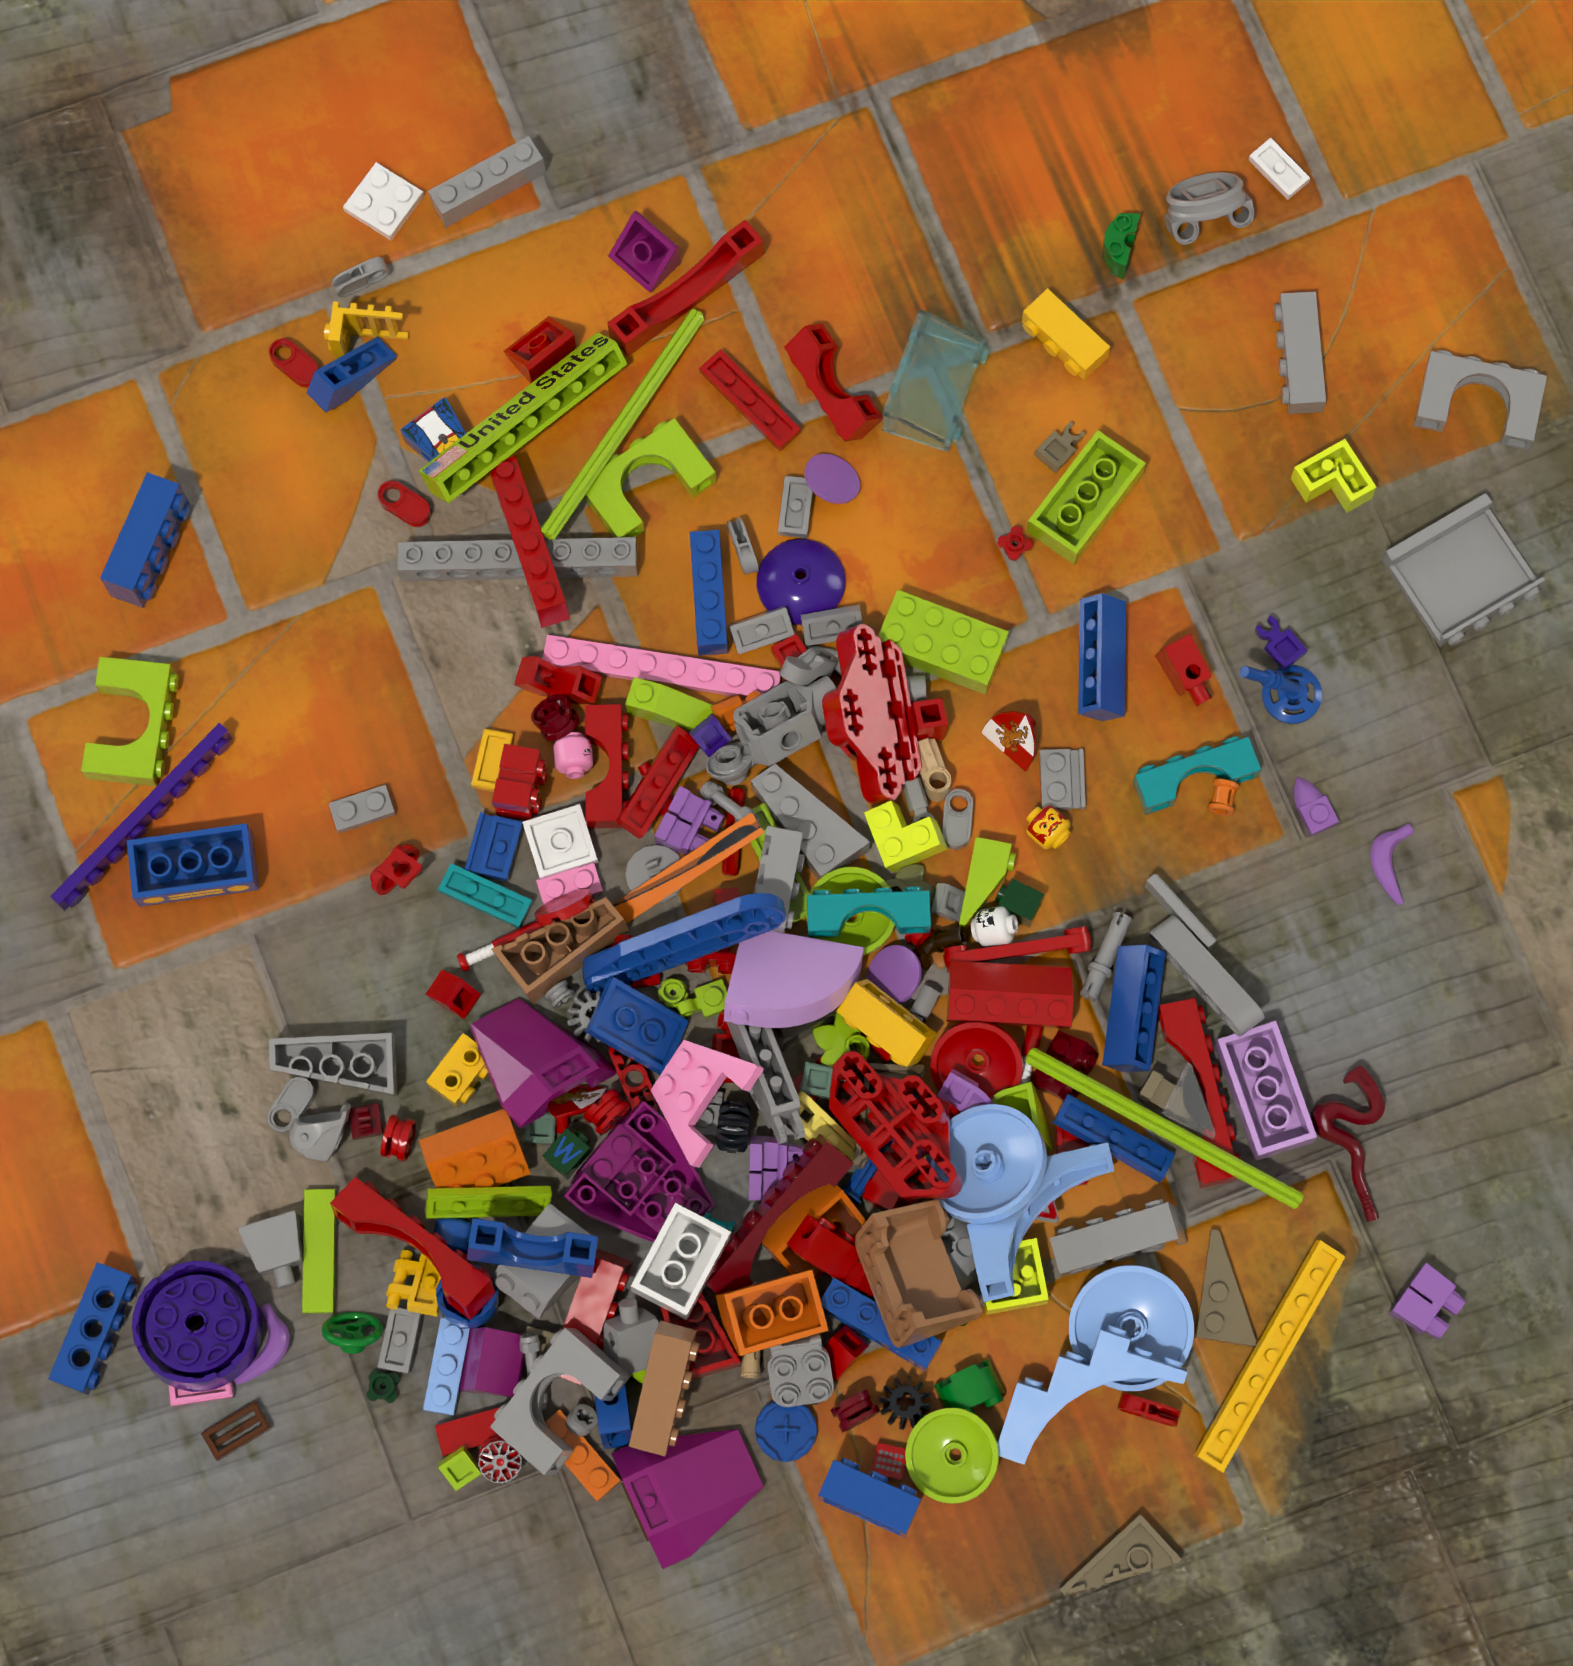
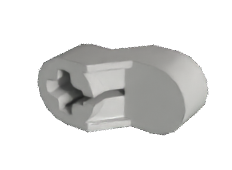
M809 648L799 657H786L779 673L789 682L807 686L819 676L830 677L838 660L835 656L824 650Z

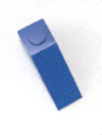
M376 337L316 370L307 394L327 413L348 401L393 363L397 355L379 337Z

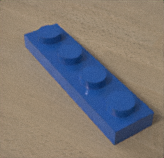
M1069 1094L1063 1099L1052 1122L1091 1145L1108 1142L1112 1157L1159 1183L1165 1178L1175 1156V1153Z

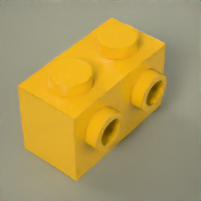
M462 1033L426 1081L429 1088L457 1108L462 1103L466 1105L476 1092L474 1087L480 1079L485 1080L489 1076L476 1042Z

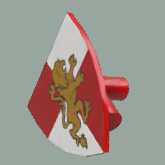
M1017 711L1001 712L993 716L981 733L1025 772L1028 770L1036 749L1033 730L1036 726L1035 720L1030 714Z
M580 1084L550 1101L547 1111L556 1118V1132L562 1134L566 1128L569 1129L568 1117L585 1113L593 1103H597L601 1099L600 1097L606 1093L607 1088L599 1086L591 1088L590 1085Z

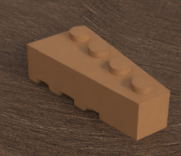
M605 897L591 903L588 909L567 920L553 921L551 925H545L544 928L528 935L525 933L516 937L515 941L504 946H496L491 950L531 1003L535 1004L552 987L566 980L583 967V960L586 957L605 950L615 942L614 939L617 936L626 934L629 929L624 918Z
M663 1321L659 1322L652 1342L629 1447L661 1456H666L669 1446L675 1447L680 1428H677L678 1419H682L686 1400L683 1399L684 1390L689 1389L693 1371H689L690 1361L695 1362L700 1343L695 1342L697 1330Z

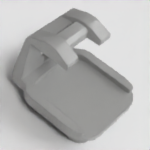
M819 1333L770 1347L771 1355L767 1359V1368L772 1398L777 1405L794 1407L820 1403L831 1397L834 1385L828 1351L822 1347Z

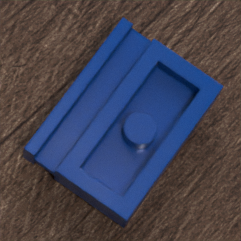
M480 812L465 870L508 882L523 823Z

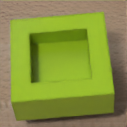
M464 1445L438 1462L439 1470L455 1491L481 1475L477 1462Z

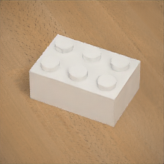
M675 1203L631 1285V1292L687 1320L725 1249L731 1232Z

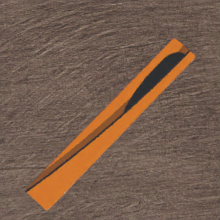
M750 813L612 905L627 924L762 835L764 831L755 816Z

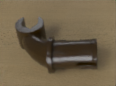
M963 926L942 931L934 929L931 936L919 948L912 951L917 955L921 966L927 972L932 965L929 957L933 953H942L944 948L967 945L968 933L964 930Z

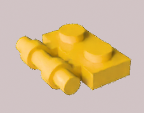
M402 1250L400 1258L394 1264L393 1271L395 1275L393 1282L388 1285L386 1292L388 1297L386 1307L391 1310H397L400 1300L406 1299L408 1300L407 1311L438 1317L440 1309L437 1304L436 1288L441 1279L440 1274L431 1261L422 1253L419 1262L411 1261L413 1256L411 1251ZM409 1275H415L412 1286L405 1285L406 1278Z

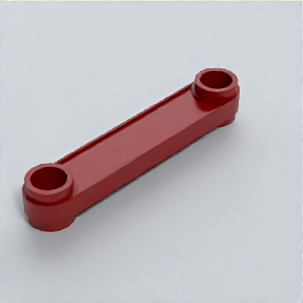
M1085 926L1064 930V936L973 950H968V945L944 948L943 959L947 973H949V961L984 962L1067 949V954H1076L1092 951V941L1088 927Z

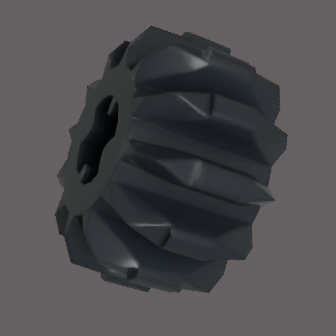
M731 1100V1102L723 1101L720 1105L716 1142L719 1150L727 1151V1153L745 1152L747 1149L751 1120V1108L748 1103Z
M911 1376L906 1377L905 1386H901L899 1378L896 1377L893 1380L896 1387L895 1390L889 1385L883 1387L884 1391L891 1397L880 1396L879 1402L890 1404V1406L882 1408L880 1413L881 1415H887L892 1412V1416L887 1421L890 1426L898 1418L900 1419L899 1430H904L905 1420H909L910 1426L913 1429L917 1424L914 1417L917 1416L921 1420L926 1416L920 1409L931 1410L932 1404L921 1402L929 1398L931 1394L929 1391L918 1393L923 1386L921 1381L917 1382L914 1388L910 1387L912 1382ZM904 1395L910 1396V1402L914 1401V1406H909L907 1411L900 1410L901 1405L897 1406L896 1401L902 1400Z

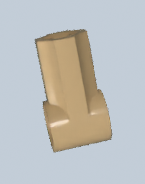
M927 738L918 741L922 764L919 774L927 798L931 801L939 802L945 800L951 791V775L946 770L935 738ZM934 780H941L945 783V786L941 789H935L930 783Z

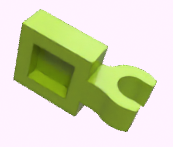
M719 979L695 988L694 994L696 998L677 1003L678 1012L683 1018L702 1012L705 1020L724 1011L727 990L723 980Z

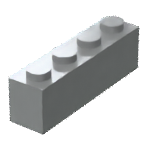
M527 136L429 190L431 204L445 228L545 174L544 161L531 138Z
M1316 291L1281 293L1278 304L1273 306L1274 321L1279 322L1280 331L1276 332L1277 349H1282V359L1278 361L1279 376L1284 377L1285 387H1281L1282 404H1287L1288 414L1323 412L1326 404Z

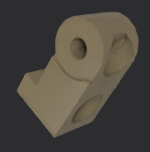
M1153 1070L1137 1099L1168 1117L1171 1116L1179 1122L1188 1124L1192 1117L1184 1106L1183 1089L1164 1079L1163 1075Z

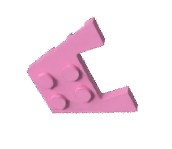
M683 1040L651 1088V1092L689 1164L699 1168L714 1145L695 1128V1124L726 1077H729L742 1090L750 1091L764 1068L760 1065Z

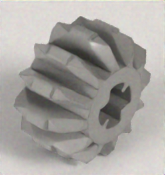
M589 991L584 992L585 1003L578 997L573 999L574 1004L579 1009L568 1008L567 1013L576 1016V1018L570 1019L567 1024L568 1026L578 1024L579 1028L573 1033L575 1037L580 1035L582 1031H586L590 1018L586 1017L585 1013H590L592 1009L595 1010L602 992L597 991L594 1000H592ZM585 1033L584 1042H589L591 1035Z

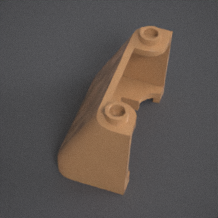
M939 1199L872 1213L855 1236V1247L890 1340L897 1348L914 1344L976 1320L983 1313L980 1296L975 1294L972 1289H961L941 1239L946 1231V1227H948L949 1218L947 1212L942 1209Z

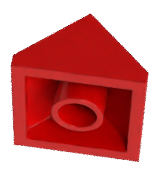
M548 316L503 352L531 384L577 347L573 332Z

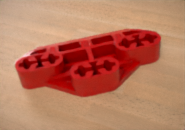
M860 624L840 632L836 638L842 679L837 689L824 694L822 707L830 742L837 747L849 744L857 753L856 763L864 799L870 804H880L896 800L902 787L906 784L905 781L915 780L922 768L902 650L891 640L881 643L880 636L875 637V632L871 627Z
M850 1051L843 1054L833 1064L829 1109L904 1202L921 1203L918 1198L945 1199L958 1195L963 1183L960 1175L951 1164L950 1116L940 1100L918 1076L911 1075L903 1079L878 1075L858 1052ZM854 1067L860 1070L866 1080L876 1090L873 1094L866 1089L852 1071ZM842 1077L846 1081L842 1084V1087L851 1096L848 1102L845 1099H841L839 1102L837 1099L839 1082ZM914 1091L920 1094L925 1103L936 1114V1117L931 1118L927 1114L925 1109L912 1095ZM867 1108L871 1112L866 1116L877 1128L873 1133L862 1119L858 1123L854 1120ZM892 1139L896 1142L892 1148L902 1159L899 1164L887 1150L883 1154L879 1151ZM928 1154L932 1157L937 1166L949 1179L948 1182L945 1183L940 1179L935 1170L923 1158L925 1155ZM919 1170L922 1174L917 1178L926 1189H918L913 1182L907 1185L905 1180Z

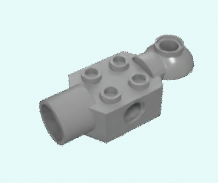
M824 676L808 686L785 681L735 709L733 720L740 742L725 744L710 758L708 757L705 764L708 774L727 785H737L748 777V770L757 764L771 766L822 737V725L825 724L822 699L826 692L837 689L828 676Z

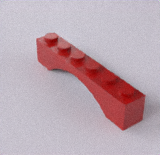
M743 220L723 235L715 246L682 277L652 297L630 305L607 323L609 336L617 342L619 348L628 357L764 254L763 239L746 220Z
M516 456L506 458L490 471V475L541 628L569 620L570 617Z
M1195 998L1159 1005L1158 1018L1163 1039L1191 1066L1202 1092L1203 1102L1214 1132L1204 1128L1201 1138L1240 1159L1238 1153H1233L1231 1142L1235 1141L1232 1124H1226L1223 1113L1228 1111L1224 1094H1219L1216 1084L1220 1082L1219 1070L1216 1064H1211L1209 1053L1213 1052L1211 1038L1209 1034L1204 1035L1202 1024L1206 1023L1202 1005L1197 1006ZM1196 1155L1193 1158L1200 1189L1233 1182L1238 1179Z
M354 1177L330 1202L335 1217L357 1234L390 1236L418 1249L431 1261L440 1274L442 1289L447 1303L471 1320L495 1294L492 1276L484 1268L479 1267L476 1269L472 1266L470 1260H467V1256L460 1250L456 1249L453 1251L447 1247V1242L439 1234L433 1232L431 1235L424 1229L423 1223L413 1215L408 1217L402 1213L401 1207L391 1198L385 1200L379 1195L380 1192L373 1184L368 1181L363 1183Z

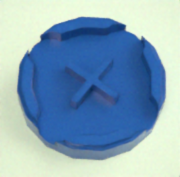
M773 1401L765 1406L757 1417L755 1426L756 1441L763 1453L773 1460L781 1462L797 1461L808 1454L815 1444L817 1435L815 1418L805 1405L782 1407Z

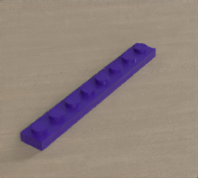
M218 723L50 896L64 911L68 907L72 908L78 904L83 897L82 893L89 885L97 884L104 876L103 871L111 863H117L124 856L127 840L142 838L146 833V827L153 820H158L165 814L168 809L167 805L174 798H180L189 787L187 784L195 776L200 777L209 767V762L216 755L219 756L230 746L229 741L232 739L228 730Z

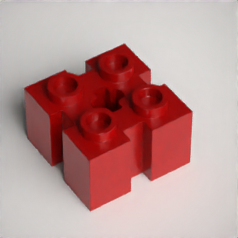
M504 744L499 765L500 770L492 797V804L495 807L497 816L526 821L533 819L534 814L540 813L542 797L539 796L540 785L545 786L548 776V768H545L546 760L541 759L540 750Z

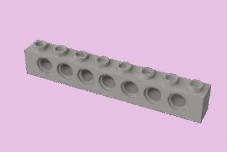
M636 537L544 539L557 578L638 576ZM513 540L398 542V573L401 581L525 579Z

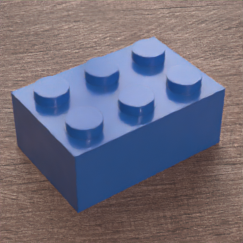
M842 1458L840 1462L833 1460L818 1494L819 1500L905 1538L920 1505L921 1499L916 1497L918 1491L903 1484H900L898 1488L887 1484V1477L871 1471L869 1475L858 1471V1464Z

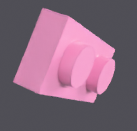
M594 863L536 880L543 905L562 895L581 889H589L592 896L603 894Z

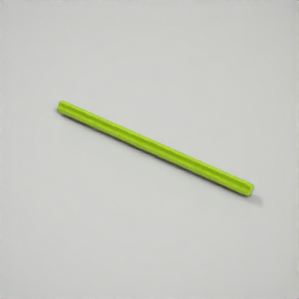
M691 309L541 527L543 537L549 540H554L704 321L702 312Z
M1031 1048L1025 1060L1027 1064L1289 1207L1297 1209L1300 1206L1304 1195L1296 1189L1037 1048Z

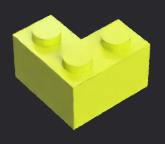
M1346 439L1295 466L1291 476L1292 482L1306 503L1332 489L1346 513L1371 500L1377 488Z
M893 801L864 812L884 866L893 873L899 871L904 866L915 864L948 849L938 821L930 816L907 826L900 806Z
M1037 1238L1021 1241L1016 1254L1013 1272L1015 1295L984 1302L986 1315L1048 1303V1292Z

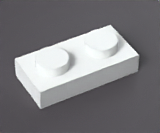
M1272 138L1268 139L1249 155L1248 160L1287 200L1310 181V177Z

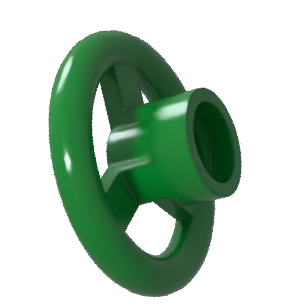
M345 1312L327 1319L322 1326L321 1332L324 1339L330 1344L340 1347L345 1353L356 1354L364 1351L365 1346L378 1341L383 1335L384 1326L377 1317L371 1314ZM356 1321L355 1323H349L346 1325H337L342 1322ZM372 1325L375 1329L374 1332L365 1337L364 1328Z

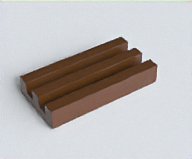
M256 1401L201 1433L216 1461L223 1459L272 1429ZM254 1411L256 1414L253 1418L215 1441L212 1440L211 1436ZM258 1422L261 1423V1426L218 1451L217 1447Z

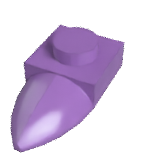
M1297 777L1294 785V801L1310 836L1312 837L1338 825L1339 820L1327 796H1323L1312 783Z
M954 1069L949 1073L937 1097L952 1103L961 1112L972 1107L993 1104L988 1095L978 1088L979 1083Z

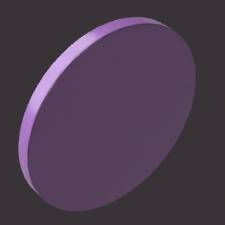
M818 454L813 456L805 466L804 475L808 486L823 500L835 504H845L852 501L858 494L860 489L858 475L845 460L831 454Z
M901 945L888 946L876 954L871 961L867 979L896 1002L902 1004L913 996L920 984L921 964L917 955L911 949Z

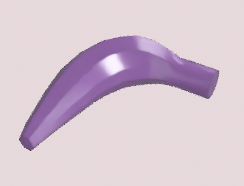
M1405 824L1394 831L1380 834L1374 840L1370 852L1371 866L1376 878L1397 905L1403 904L1404 901L1393 870L1392 854L1395 847L1402 840L1414 833L1410 824Z
M270 1303L263 1305L259 1309L268 1327L267 1342L248 1368L234 1380L237 1385L269 1371L281 1361L287 1352L290 1338L288 1328L278 1318Z

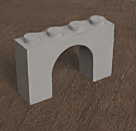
M1445 350L1431 351L1426 362L1413 426L1442 432L1447 421L1453 393L1465 385L1482 384L1495 390L1505 404L1506 417L1500 445L1529 451L1535 438L1547 376L1540 374L1534 369L1518 370L1511 368L1510 365L1505 363L1490 364L1482 362L1481 359L1473 356L1462 358L1453 356L1451 352Z
M564 1328L556 1332L550 1341L551 1347L545 1354H541L533 1362L532 1372L526 1379H522L513 1390L514 1396L508 1404H503L494 1415L496 1420L490 1426L491 1429L543 1475H556L574 1452L544 1421L541 1402L547 1386L557 1377L567 1374L576 1378L600 1400L612 1401L630 1378V1375L576 1328Z

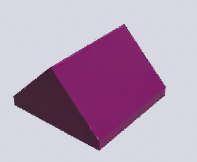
M638 211L633 212L608 255L609 258L649 292H653L681 264L679 247Z
M487 1327L471 1328L459 1391L513 1397V1390L521 1381L525 1353L520 1352L519 1336L522 1334Z

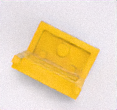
M333 301L331 320L325 324L324 338L328 340V349L332 351L336 360L349 352L351 335L408 340L409 333L398 332L396 320H402L403 313L393 312L391 306H386L385 311H376L374 305L368 304V309L364 310L358 309L356 303H351L350 308H341L339 302ZM361 317L368 318L371 329L363 328L364 324ZM379 319H385L389 331L381 330Z

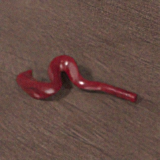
M1360 1065L1352 1069L1345 1076L1343 1083H1355L1367 1100L1369 1105L1368 1111L1360 1112L1342 1102L1329 1100L1315 1106L1311 1112V1120L1320 1138L1339 1145L1350 1153L1352 1181L1368 1223L1379 1219L1374 1203H1372L1373 1201L1370 1192H1368L1364 1176L1365 1154L1363 1147L1354 1136L1333 1123L1334 1119H1342L1357 1125L1374 1124L1383 1116L1385 1103L1381 1091L1372 1076Z

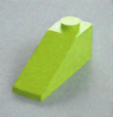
M637 677L633 678L625 704L628 715L672 727L679 726L686 731L693 730L710 714L714 716L711 706L714 705L665 685Z
M976 837L959 926H963L964 930L967 929L972 919L975 918L976 913L985 906L1004 882L1006 872H1013L1016 854L1010 853L1011 843Z

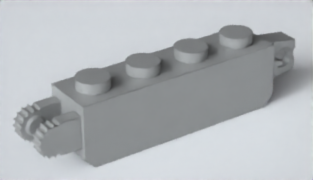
M727 1022L740 1058L764 1068L752 1089L768 1129L772 1128L777 1142L780 1144L787 1141V1133L784 1128V1124L787 1123L791 1124L793 1132L798 1139L804 1137L805 1130L799 1115L801 1108L800 1100L772 1029Z

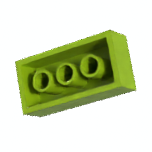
M1097 430L1030 517L1027 533L1075 565L1144 475L1146 463Z
M897 589L878 636H880L881 643L891 640L902 650L905 665L986 695L1007 645L1009 631Z

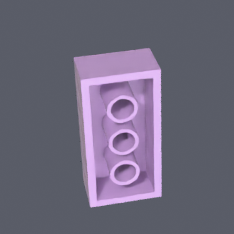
M1273 1021L1251 1028L1241 1037L1232 1034L1217 1039L1214 1047L1254 1161L1313 1143L1317 1135L1277 1022Z

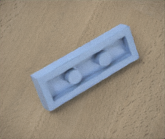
M442 1317L440 1318L423 1410L455 1416L471 1328L463 1329L454 1326Z

